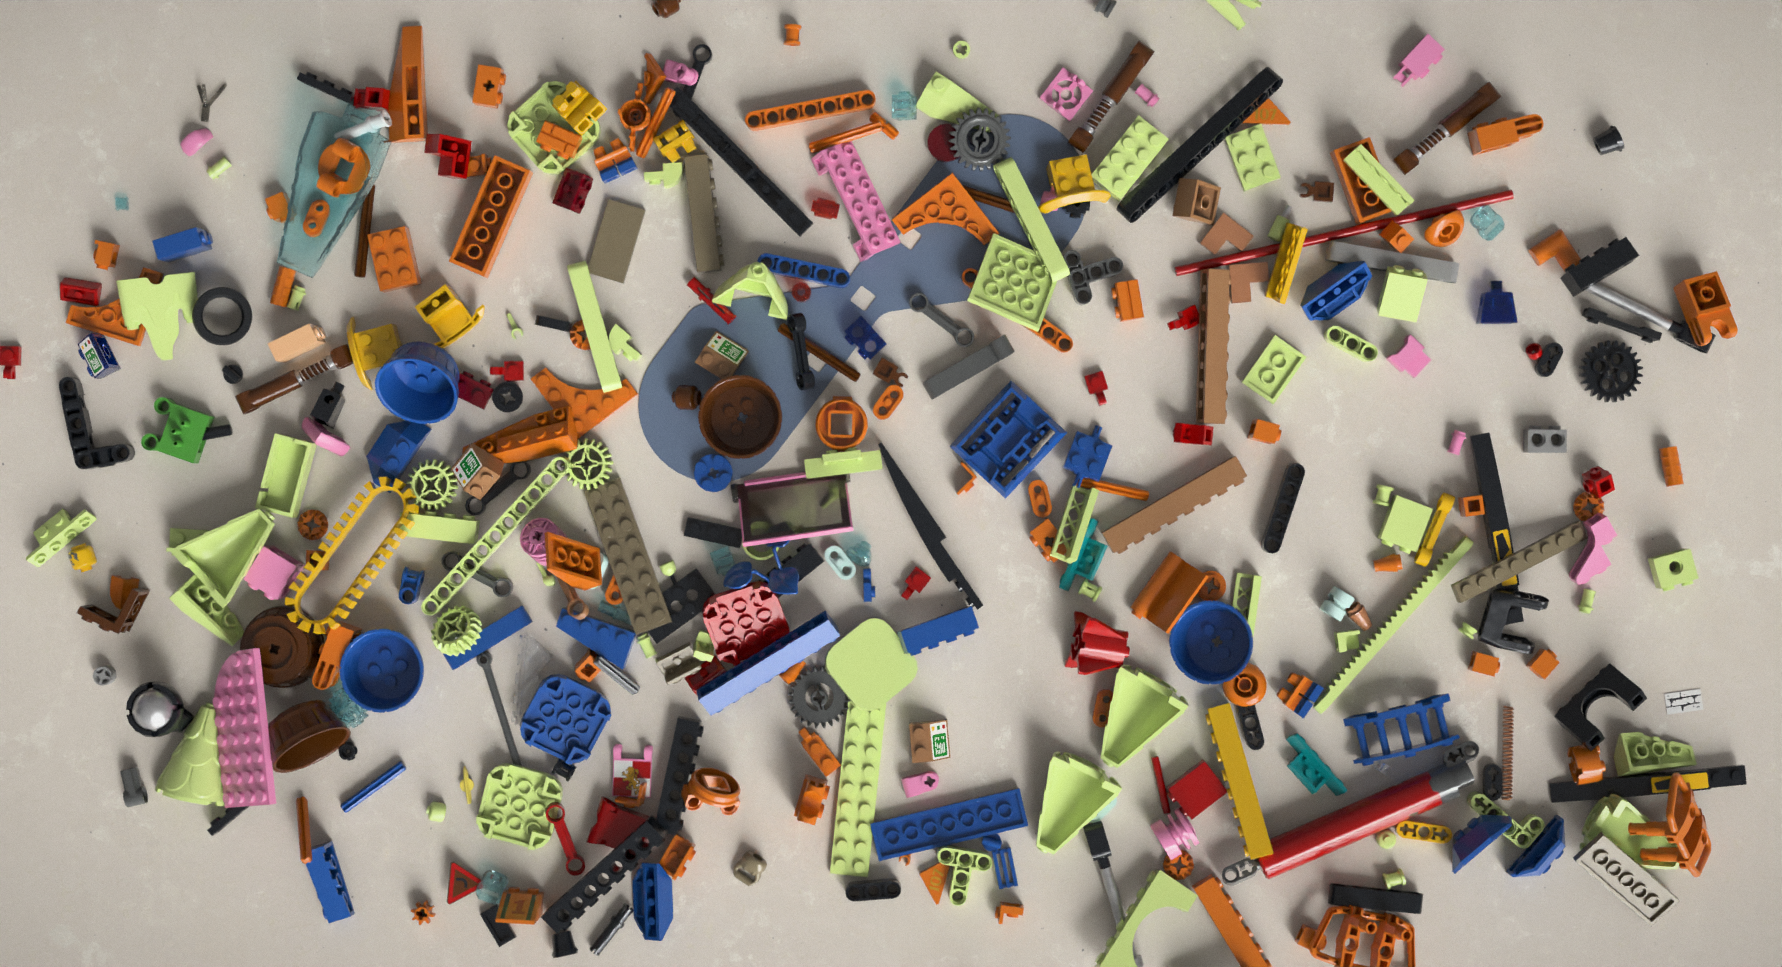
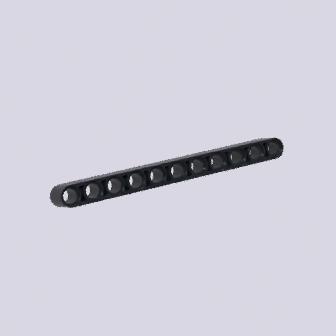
M1270 67L1264 68L1121 200L1116 208L1117 211L1128 222L1133 223L1137 221L1175 186L1180 178L1189 173L1281 87L1283 79Z

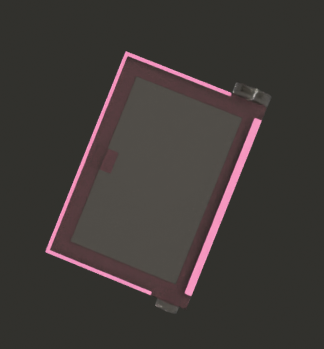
M806 472L746 480L743 484H731L733 503L739 502L743 547L853 531L847 483L851 482L850 474L807 479Z

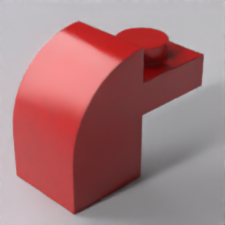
M366 87V89L355 88L353 107L356 109L389 111L391 91L375 87Z
M1175 423V428L1173 429L1174 442L1212 446L1214 427Z

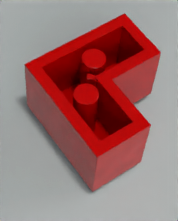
M427 134L424 153L440 156L438 176L452 179H467L472 141L443 134Z

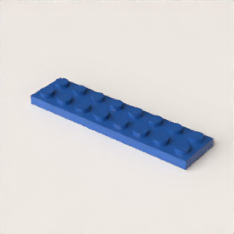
M1020 788L877 821L870 823L878 859L883 861L1026 827L1028 822Z

